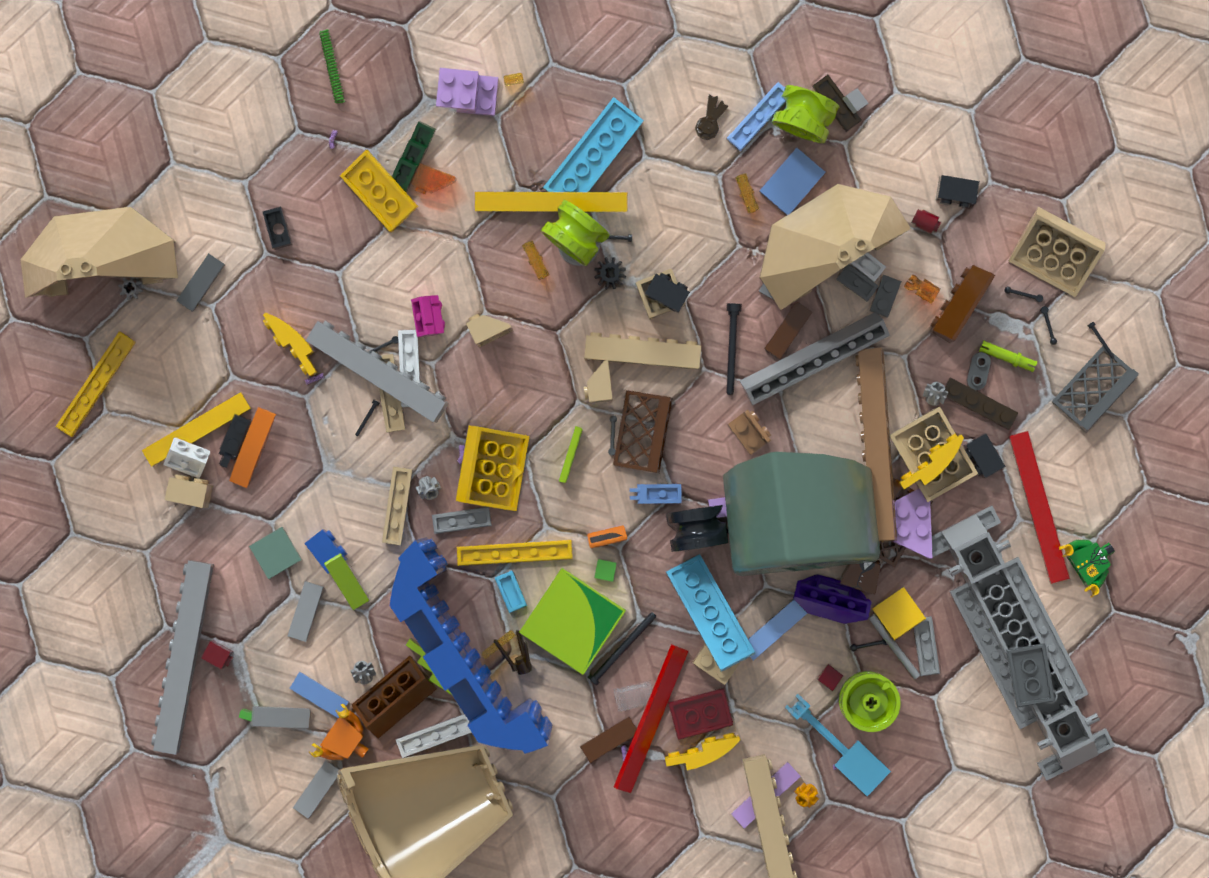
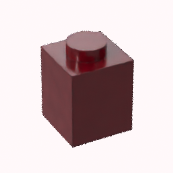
M212 640L209 642L201 659L223 669L232 662L233 656L231 654L233 651Z

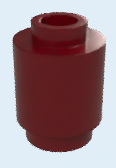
M918 209L911 222L915 224V227L929 234H932L933 231L937 232L941 224L938 221L939 216L924 209L922 211Z

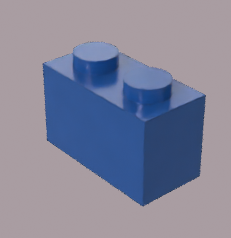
M322 529L304 544L327 574H329L324 563L340 553L346 561L348 560L346 557L348 553L341 545L337 546L334 542L336 538L330 530Z

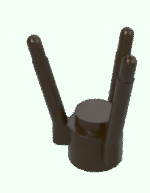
M516 630L521 656L515 658V663H513L501 644L494 639L493 642L511 666L512 672L517 671L519 675H523L532 671L527 642H522L519 630Z

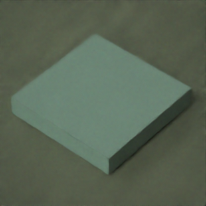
M283 527L249 546L268 579L302 560Z

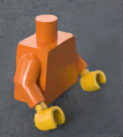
M341 704L344 709L343 711L335 710L339 718L320 744L321 747L315 743L312 744L316 751H309V754L313 757H322L328 760H344L345 758L348 759L354 752L363 758L369 750L368 747L360 743L364 737V728L359 717L348 710L345 704Z

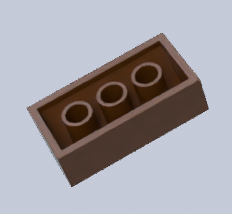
M975 265L970 266V268L966 267L960 276L963 278L960 284L956 283L950 292L953 294L949 301L946 299L941 306L942 313L939 317L935 316L930 326H932L930 332L948 343L954 342L996 275Z
M409 655L351 705L365 727L379 739L437 690V688L417 662Z

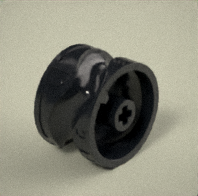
M723 505L666 513L667 524L676 531V536L670 540L671 552L729 543L726 523L720 522L716 517L721 512Z

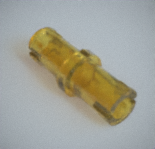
M747 174L735 177L741 192L739 195L744 200L747 213L756 212L759 210V207L755 200V191L750 186Z
M529 241L523 244L522 247L530 260L528 263L530 266L532 265L538 280L548 277L550 274L534 242Z

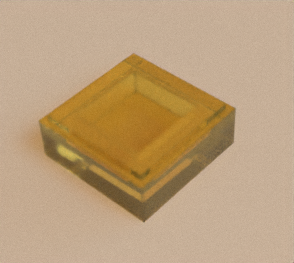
M523 74L505 75V86L524 83Z

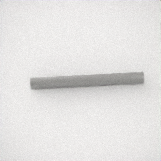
M875 614L871 615L868 618L911 676L914 679L920 676L919 672Z

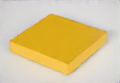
M904 587L872 608L894 641L926 620V617Z

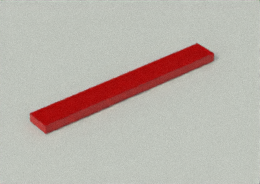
M1025 431L1008 436L1049 582L1052 584L1070 579L1064 557H1062V550H1059L1058 535L1029 433Z
M671 644L613 786L614 788L628 793L632 792L688 650Z

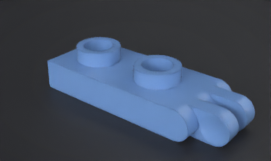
M637 484V488H630V492H637V496H630V500H637V504L682 503L681 484Z

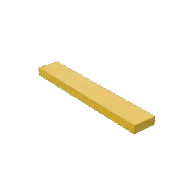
M121 331L117 333L55 427L70 437L75 435L136 341Z
M242 392L146 447L142 452L150 466L153 467L166 459L174 438L192 444L230 422L234 414L242 415L250 410L251 407Z
M572 540L457 547L458 566L573 559Z

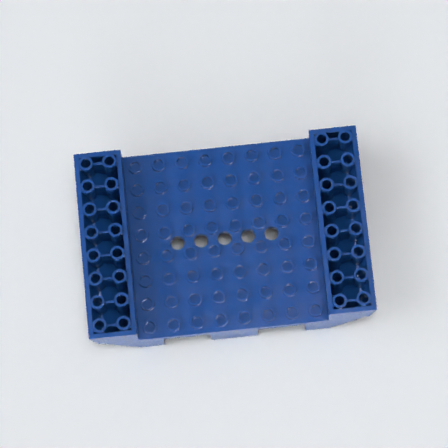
M425 537L415 540L398 558L400 564L393 584L389 606L400 622L405 621L425 652L424 660L445 691L449 689L469 720L467 726L478 743L505 749L522 750L524 754L548 746L553 726L547 716H542L540 704L537 700L533 701L531 698L511 710V702L507 696L503 698L500 693L502 688L496 680L492 681L490 678L491 671L486 664L482 665L479 661L481 658L476 648L472 649L470 647L469 637L465 632L461 633L459 630L460 624L455 616L451 617L448 613L449 606L444 599L441 601L437 596L439 593L438 589L434 584H429L430 580L447 570L446 565L448 563L443 555L439 556L435 550L438 547L432 538L428 539Z

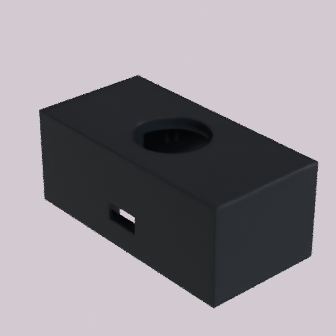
M280 206L262 211L272 249L276 250L293 245L283 208ZM277 223L284 226L283 233L279 235L273 232V226Z

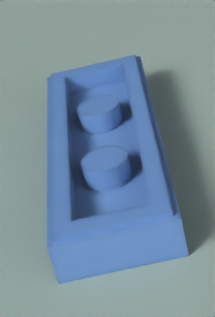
M302 672L298 673L289 688L337 718L339 716L335 710L341 712L344 710L341 704L347 706L349 703L348 700Z

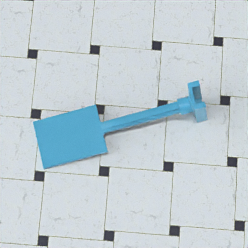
M797 694L796 697L799 701L792 708L788 705L785 708L797 720L800 717L803 720L806 719L843 755L835 766L868 796L891 771L860 741L857 740L850 749H847L811 714V711L808 709L810 705Z

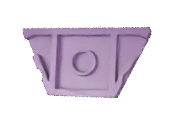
M919 488L895 501L897 541L892 542L921 554L925 558L932 559L930 501H926Z

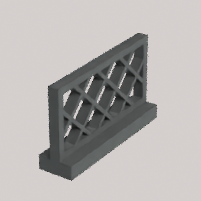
M1103 346L1052 400V403L1078 424L1085 433L1090 430L1139 375L1138 372L1134 369L1132 370L1115 354L1114 357H1110L1109 364H1099V355L1103 351L1109 355ZM1110 366L1111 377H1100L1099 367ZM1113 366H1121L1126 372L1122 376L1114 377ZM1090 367H1097V378H1086V370ZM1100 380H1111V389L1101 391ZM1078 381H1084V392H1073V384ZM1086 381H1097L1098 391H1087ZM1087 394H1098L1099 402L1095 405H1088ZM1071 395V406H1063L1058 400L1062 396ZM1073 395H1085V405L1074 406ZM1074 408H1085L1086 416L1081 421L1074 415Z

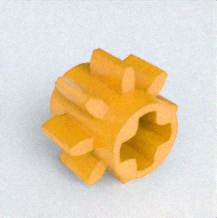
M803 783L794 791L797 794L795 797L796 802L802 807L808 806L810 808L819 800L816 797L818 790L812 784Z

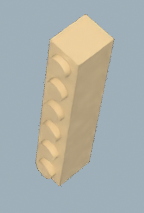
M591 332L590 336L586 335L584 359L699 370L701 346L697 345L695 341H686V344H678V340L667 339L666 343L659 342V338H648V341H643L638 336H629L628 339H621V335L617 334L602 337V333Z

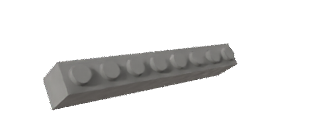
M874 312L740 380V383L747 398L754 405L890 336L884 320L877 312Z
M317 321L305 341L430 421L438 422L449 404L445 401L446 397L437 391L435 394L429 391L430 387L421 381L418 384L413 380L414 376L406 371L404 373L399 372L397 365L390 361L385 363L381 360V355L374 351L368 352L365 350L366 346L359 341L354 343L349 340L351 336L343 331L338 333L333 329L335 326L328 321Z

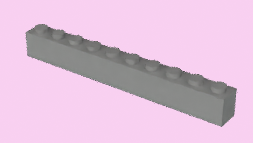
M189 560L188 564L185 563L183 575H185V581L180 585L179 593L182 594L181 602L178 601L176 606L178 619L174 621L172 628L175 635L169 644L171 657L167 658L165 666L168 673L162 682L164 694L160 696L158 704L161 711L155 720L157 732L152 737L151 745L154 746L153 751L174 755L180 751L214 564Z

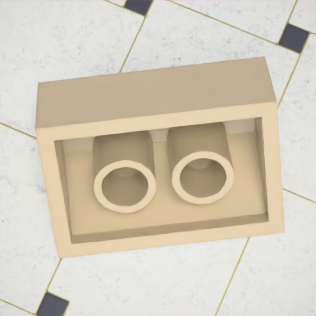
M476 314L468 318L469 322L466 323L479 348L513 331L509 323L485 315L480 316Z
M608 360L600 365L588 380L587 387H584L585 400H589V404L612 401Z

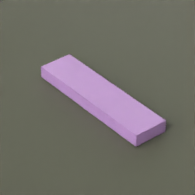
M788 762L771 776V778H775L777 789H774L775 796H780L801 777ZM750 796L731 813L743 828L747 827L755 819Z

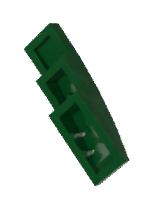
M418 121L412 137L408 141L392 175L406 193L437 130L421 121Z

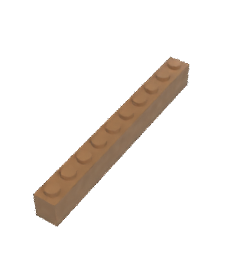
M882 348L863 349L855 356L856 366H859L860 374H857L858 386L861 385V393H858L859 405L862 404V412L859 413L860 423H863L864 431H861L862 443L865 442L862 458L863 462H866V466L871 468L879 542L897 541L884 350Z

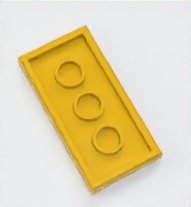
M365 150L340 175L344 182L390 233L419 207L368 150Z

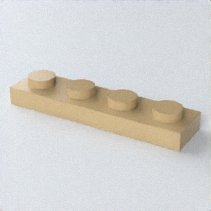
M394 354L382 355V361L385 363L390 361L395 364ZM379 388L386 433L406 430L401 401Z
M393 467L382 543L402 545L413 469Z

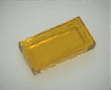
M513 629L509 630L497 641L503 646L514 638L516 633ZM495 643L482 652L485 660L498 650Z

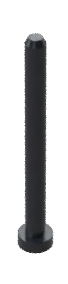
M651 612L593 675L589 674L587 678L597 686L600 683L598 680L654 621L656 615Z

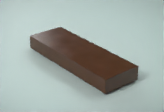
M796 302L764 349L780 360L813 312L799 302Z
M628 716L582 744L580 748L591 763L632 738L637 728Z

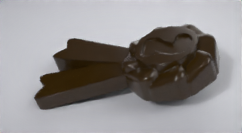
M710 94L708 96L706 117L700 118L695 126L697 136L704 140L715 138L719 130L717 120L728 108V105L721 101L715 109L718 96L713 97Z

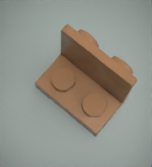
M746 410L727 425L751 455L771 441L769 438L771 434L765 426L761 428L758 424L759 418L754 411L749 412Z

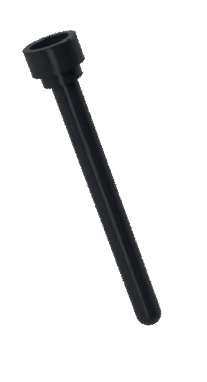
M727 303L726 311L730 315L726 393L730 396L734 394L737 316L742 312V304Z

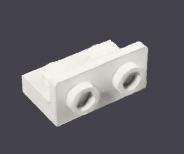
M174 438L163 465L200 479L210 451L184 440Z

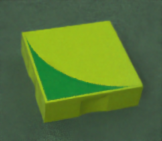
M561 568L519 633L584 675L626 609L597 592L569 571Z

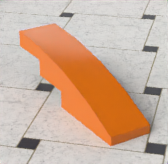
M260 407L257 408L233 468L230 482L245 488L249 486L254 469L257 467L262 450L265 448L276 414Z

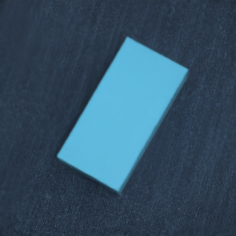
M513 570L495 577L509 613L527 606Z

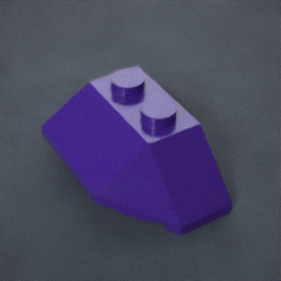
M819 574L798 580L793 597L808 614L843 624L868 620L872 603L860 590L840 584V580Z

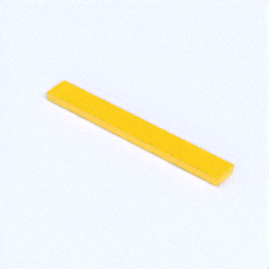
M475 192V211L558 212V207L562 204L563 200H567L584 212H628V192Z

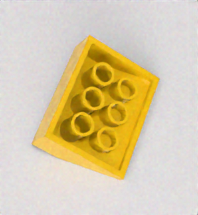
M469 425L456 501L517 511L529 436ZM508 459L522 471L510 486L502 479L509 478L513 473L512 466L509 463H505ZM504 465L509 467V473L506 476L501 474V468Z

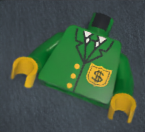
M1074 540L1067 545L1060 546L1059 550H1065V555L1062 557H1067L1083 584L1088 586L1084 591L1091 590L1092 595L1090 598L1098 595L1099 589L1104 584L1109 573V567L1111 566L1107 557L1115 552L1112 545L1107 543L1100 548L1097 542Z

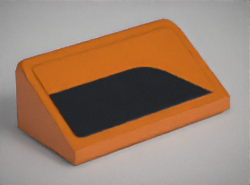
M623 525L592 532L587 535L590 548L627 540L626 530Z

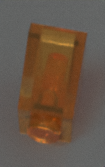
M420 163L412 186L415 187L416 192L425 195L426 192L431 194L456 183L457 179L455 176Z

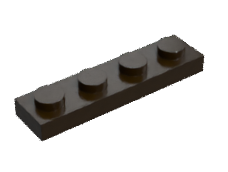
M951 377L945 385L944 391H948L946 398L1010 430L1018 415L1017 411Z

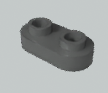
M976 353L970 361L966 383L968 387L974 390L984 388L987 382L991 360L986 353ZM980 358L984 360V365L982 366L978 364ZM975 377L980 379L979 384L974 383Z

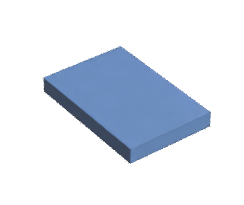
M796 148L759 192L783 213L789 215L826 172Z

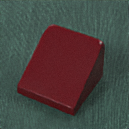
M828 664L817 677V680L833 691L843 675Z

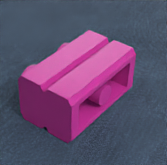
M421 296L411 299L417 337L435 336L444 333L445 322L441 315L442 303L439 300V296Z

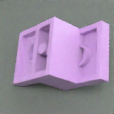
M440 68L436 107L456 109L458 113L495 116L499 78L479 75L478 71Z

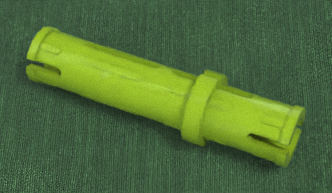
M983 340L982 346L979 349V352L1011 363L1013 367L1019 366L1032 373L1035 370L1033 366L1036 367L1037 361L1021 356L1022 353L1018 352L1016 354Z

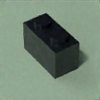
M941 175L938 181L935 200H940V204L944 205L957 203L959 207L970 208V206L976 204L980 181Z
M660 273V275L655 274L645 292V296L679 313L690 293L687 291L688 287L680 282L677 284L671 282V278L663 273Z
M986 433L964 445L968 457L975 464L974 467L979 477L987 478L1006 467Z

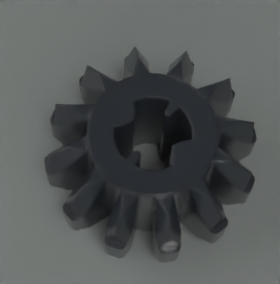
M606 257L604 258L605 265L601 261L598 262L601 269L595 268L594 271L601 274L595 275L594 278H602L598 283L599 286L605 282V289L609 288V284H612V288L616 289L615 282L621 286L623 283L619 278L626 279V275L620 274L626 271V268L622 267L619 269L622 261L615 265V257L612 258L611 263H609ZM607 269H609L610 271L611 269L614 270L613 278H611V276L610 278L606 277Z

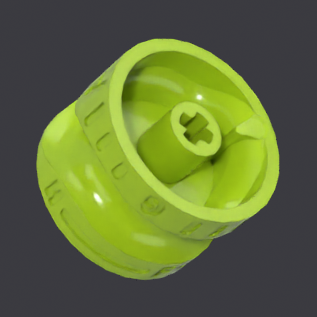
M786 85L781 96L786 101V108L783 111L775 112L771 121L772 124L799 138L816 143H825L829 134L825 126L827 127L833 122L839 105L828 97L809 89Z
M563 200L562 204L558 207L559 220L554 223L547 221L540 232L565 254L578 263L587 266L598 252L599 248L596 246V242L603 243L610 234L583 210L571 202Z
M863 671L852 675L845 681L839 693V706L843 716L854 727L865 732H877L886 729L896 720L900 710V696L897 688L889 679L876 672ZM869 699L872 700V703H871V704H868V703H867V701H869Z

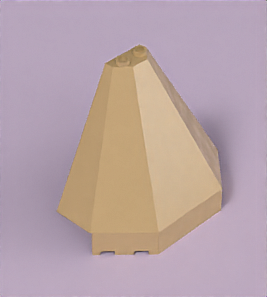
M837 184L771 226L759 278H761L776 304L782 310L812 292L811 289L873 249L878 251L911 228L891 196Z
M132 207L54 216L21 258L25 298L43 295L48 297L68 295L67 280L92 276L142 277L143 285L163 283V280L178 278L174 249L176 241Z

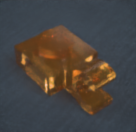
M911 274L908 279L909 281L905 283L904 287L910 291L917 290L916 295L932 304L940 288L926 279L921 281L916 275Z

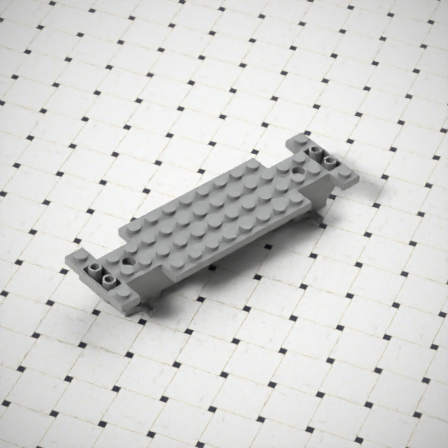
M989 506L932 535V557L948 549L950 550L957 565L948 570L952 572L950 573L952 577L961 572L966 583L949 592L1018 728L1022 729L1037 721L1046 739L1038 742L1037 745L1040 750L1050 746L1053 755L1037 762L1044 779L1047 781L1098 756L1115 745L1106 728L1094 734L1091 733L1090 725L1100 721L1097 713L1085 718L1075 704V701L1088 695V692L1019 557L1004 563L1001 551L1011 547V544H1008L1010 542L1007 539L997 545L990 533L987 532L988 529L1001 523L993 506ZM974 552L980 554V560L976 563L971 560V555ZM1045 643L1055 701L1016 708L1006 650ZM1062 724H1066L1068 727L1067 732L1064 734L1059 732V727Z

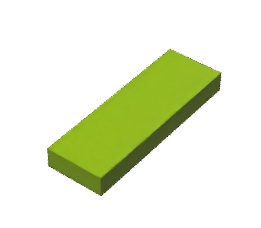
M575 426L559 478L560 482L567 483L583 431L581 427Z
M341 553L324 563L352 610L370 601Z

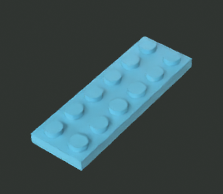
M613 97L544 185L543 189L547 192H589L644 120Z
M700 554L666 571L668 578L721 672L755 654L752 645Z

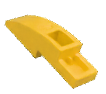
M264 313L265 319L263 322L268 330H273L275 334L273 339L278 346L282 345L284 348L291 345L292 348L289 350L295 359L298 357L302 364L299 366L305 375L309 374L311 377L317 374L318 371L308 357L315 352L303 336L281 319Z
M955 433L946 439V444L942 446L937 444L929 450L931 453L927 455L931 460L930 463L925 461L917 466L919 470L913 474L909 471L901 476L902 481L899 484L902 489H906L918 480L923 485H926L935 479L955 457L964 439L962 434L957 436Z
M735 733L724 734V738L716 739V736L704 738L705 741L701 742L702 750L691 748L687 749V753L680 754L679 751L668 753V756L665 757L666 766L685 763L686 769L691 770L707 765L734 748L740 741V737L735 735Z

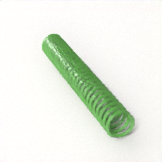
M328 29L320 31L319 35L321 46L323 47V55L325 56V64L327 65V73H329L328 76L331 82L330 85H332L334 102L344 103V92H338L343 89L342 86H337L342 83H337L341 80H336L340 79V77H336L340 74H336L339 71H335L338 68H335L337 65H334L337 62H334L336 59H333L335 56L332 53L334 50L331 47L333 46L330 41L331 36Z

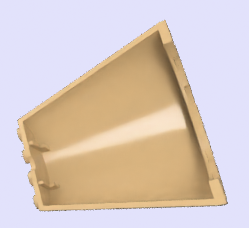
M476 745L346 767L338 770V784L343 801L347 804V808L350 811L348 815L366 855L369 854L373 863L372 867L378 878H445L513 816L511 811L513 806L503 793L505 792L503 783L496 780L495 775L498 772L495 765L489 761L490 753L486 746Z

